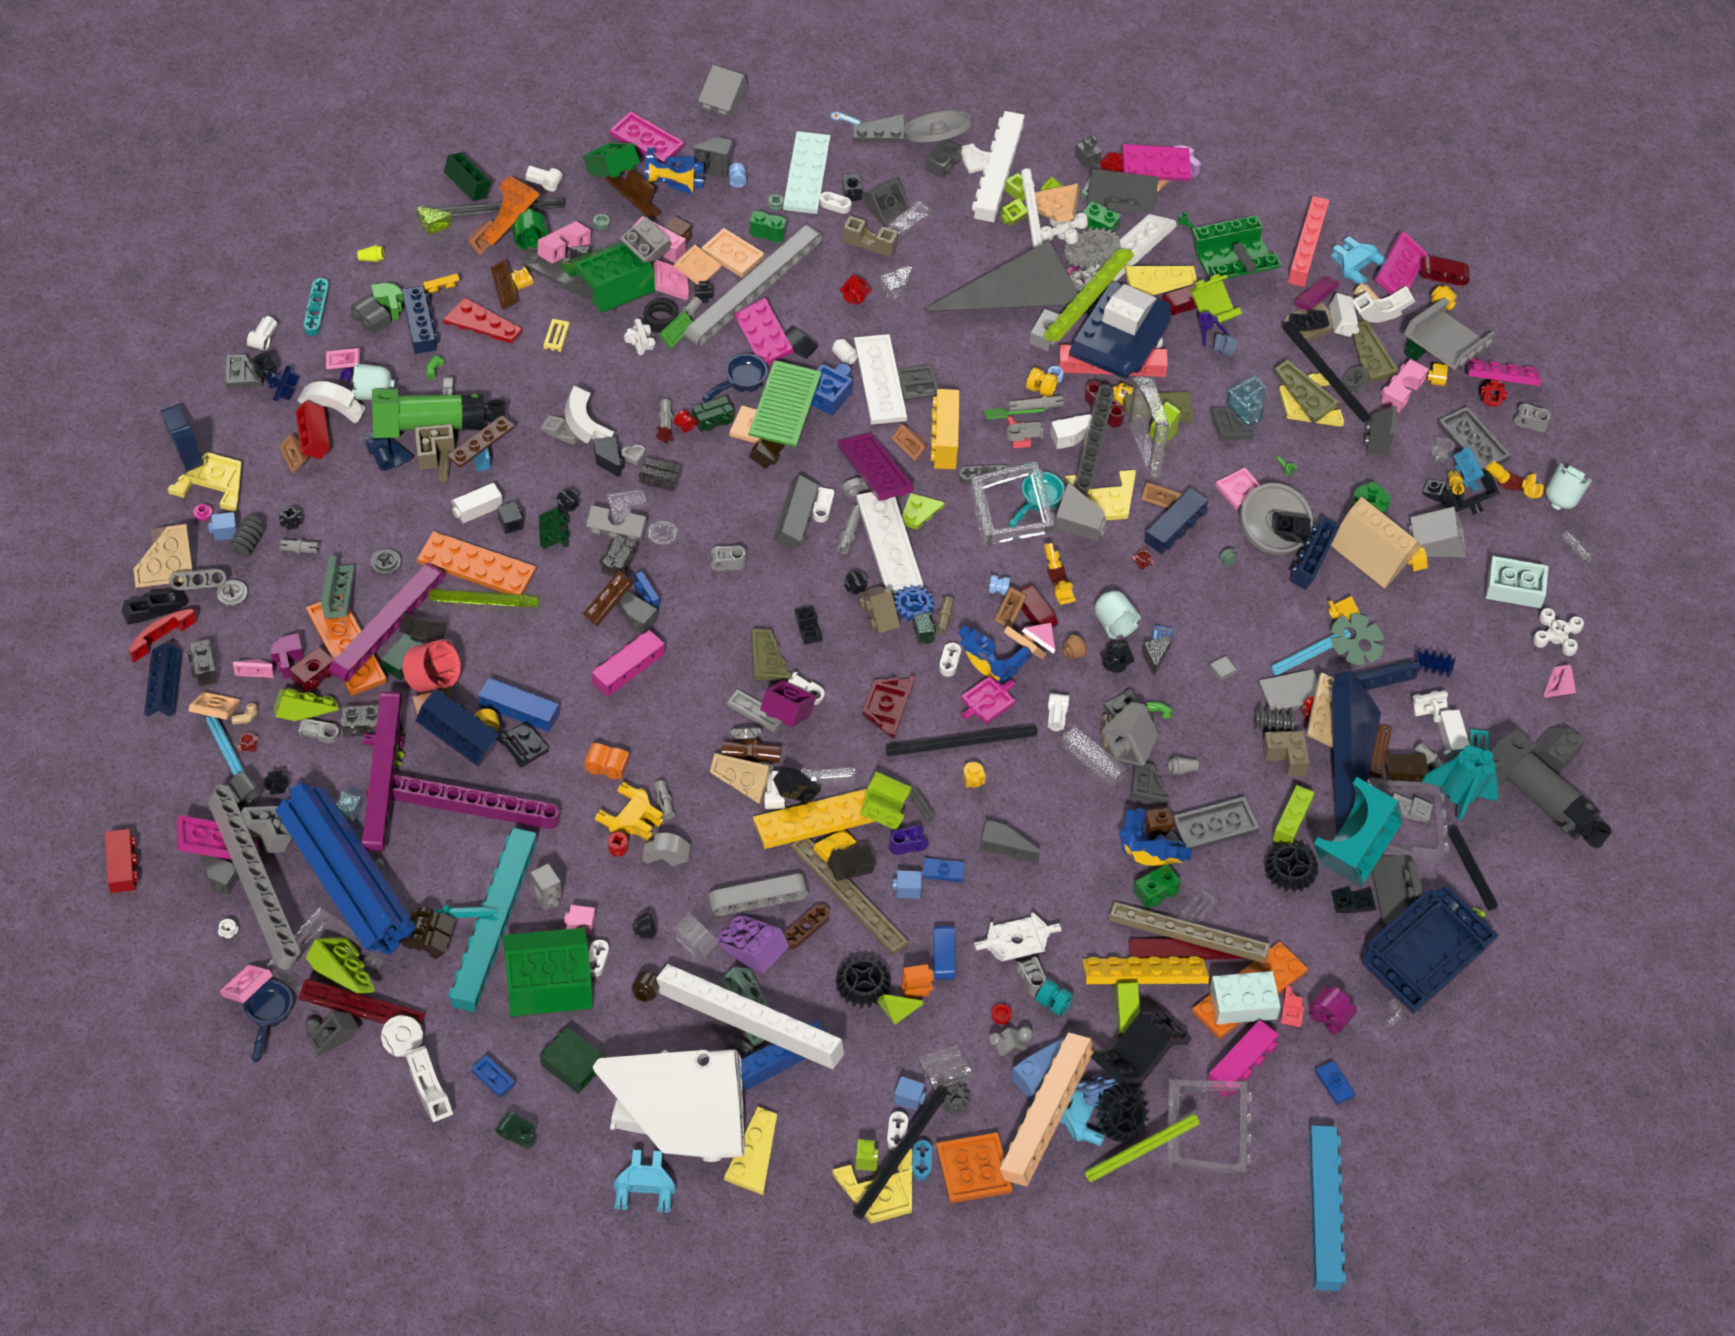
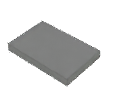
M1313 669L1260 680L1258 685L1267 706L1271 708V712L1278 708L1279 713H1281L1282 709H1285L1286 712L1301 709L1304 706L1303 701L1308 696L1315 694L1318 680Z

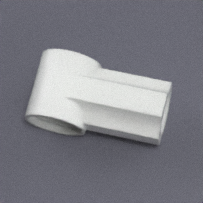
M529 166L526 173V180L541 184L546 190L552 192L557 189L563 178V174L554 168L547 171Z
M269 316L263 318L256 330H252L249 333L247 345L266 351L270 345V338L278 326L277 322Z
M1053 693L1049 695L1048 728L1053 731L1064 729L1069 695Z
M772 771L769 774L767 792H765V809L786 808V798L780 796L773 781V778L779 771Z

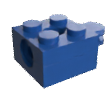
M822 363L816 370L822 373L811 405L833 416L852 394L853 379L851 378V368L847 364L840 363L835 369H832Z

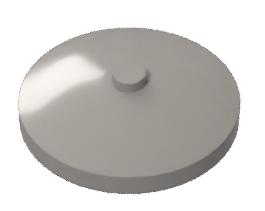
M945 110L925 114L905 125V137L913 142L946 140L967 131L972 125L971 116L969 113L959 110Z
M1268 483L1258 486L1248 494L1241 506L1240 523L1245 536L1255 547L1269 554L1285 555L1296 551L1304 543L1288 542L1274 533V514L1311 518L1312 529L1313 517L1308 503L1299 492L1287 485Z

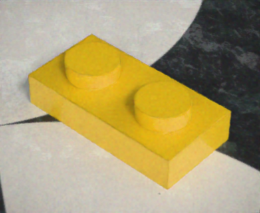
M453 274L423 282L422 286L424 287V292L432 294L438 292L439 288L446 287V289L456 287L459 277L458 274Z
M844 829L814 844L813 850L825 862H828L854 848L857 842Z

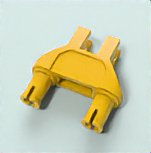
M622 782L617 792L631 799V801L616 817L601 809L596 814L595 821L608 827L611 833L636 834L649 841L653 836L651 832L652 826L645 823V820L660 827L664 822V819H662L663 813L650 805L644 789H636L626 782Z

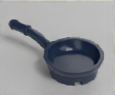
M748 353L732 357L725 367L728 381L713 387L712 390L703 395L702 400L709 402L713 397L719 395L721 391L731 387L740 392H744V390H749V392L757 390L758 386L763 385L768 374L766 362L762 358Z
M268 980L243 1003V1009L247 1016L260 1026L254 1041L253 1062H259L262 1058L261 1053L267 1027H275L283 1020L285 1021L293 1006V995L290 989L282 982Z

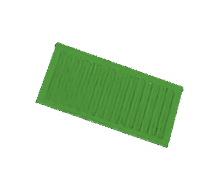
M774 360L748 436L796 447L822 372Z

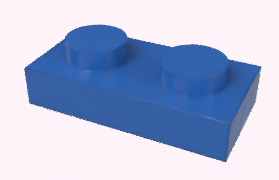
M642 571L636 573L634 582L636 591L638 593L641 592L644 602L655 607L657 610L660 609V598Z
M487 1055L471 1068V1072L499 1098L515 1086V1081Z

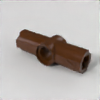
M747 739L744 742L723 741L721 755L755 763L759 761L780 763L781 746L761 744L756 739Z

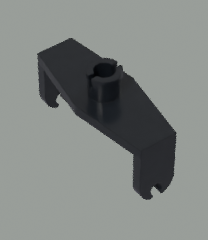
M1487 472L1481 477L1487 495L1460 507L1450 489L1443 491L1442 497L1446 507H1455L1456 512L1470 507L1473 515L1484 511L1480 502L1500 494L1492 474Z

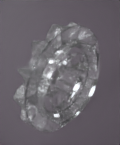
M661 520L654 522L648 529L649 540L653 541L655 546L657 544L662 546L665 544L671 545L672 541H676L678 535L676 526L669 521ZM666 531V535L660 537V534Z

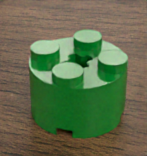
M526 209L523 213L519 214L511 225L515 245L521 250H527L530 247H534V250L538 249V240L549 235L545 217L533 209Z
M1370 482L1355 490L1350 510L1363 497L1385 516L1387 515L1391 498L1385 489L1375 482Z

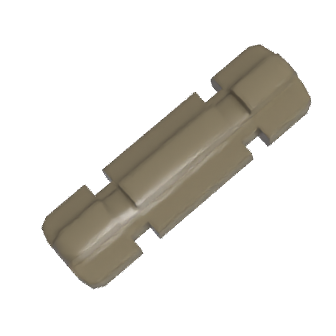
M448 450L440 452L441 458L438 481L440 483H447L449 479L450 459L448 454H450V451Z

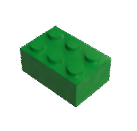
M610 142L582 155L589 175H596V177L611 176V178L621 175V171L632 170L636 164L640 163L633 143Z

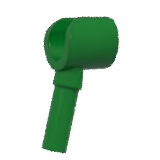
M1183 212L1182 217L1178 215V223L1180 225H1186L1191 230L1196 228L1188 220L1189 215L1187 212Z

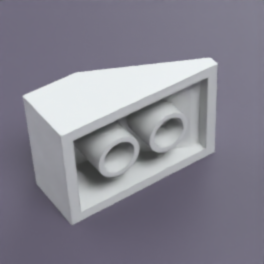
M1124 284L1106 305L1102 322L1135 335L1155 303L1156 297Z

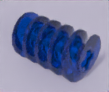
M1418 647L1415 662H1419L1420 669L1424 667L1425 673L1431 668L1433 675L1439 670L1440 676L1446 672L1447 678H1449L1453 671L1455 657L1452 660L1451 654L1448 653L1446 658H1444L1443 652L1436 656L1435 650L1429 655L1428 649L1421 653V647Z

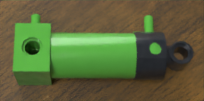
M372 389L373 438H399V431L415 430V427L452 424L453 430L484 429V421L487 420L492 423L500 416L506 418V403L502 400H491L485 404L483 394L398 396V389Z

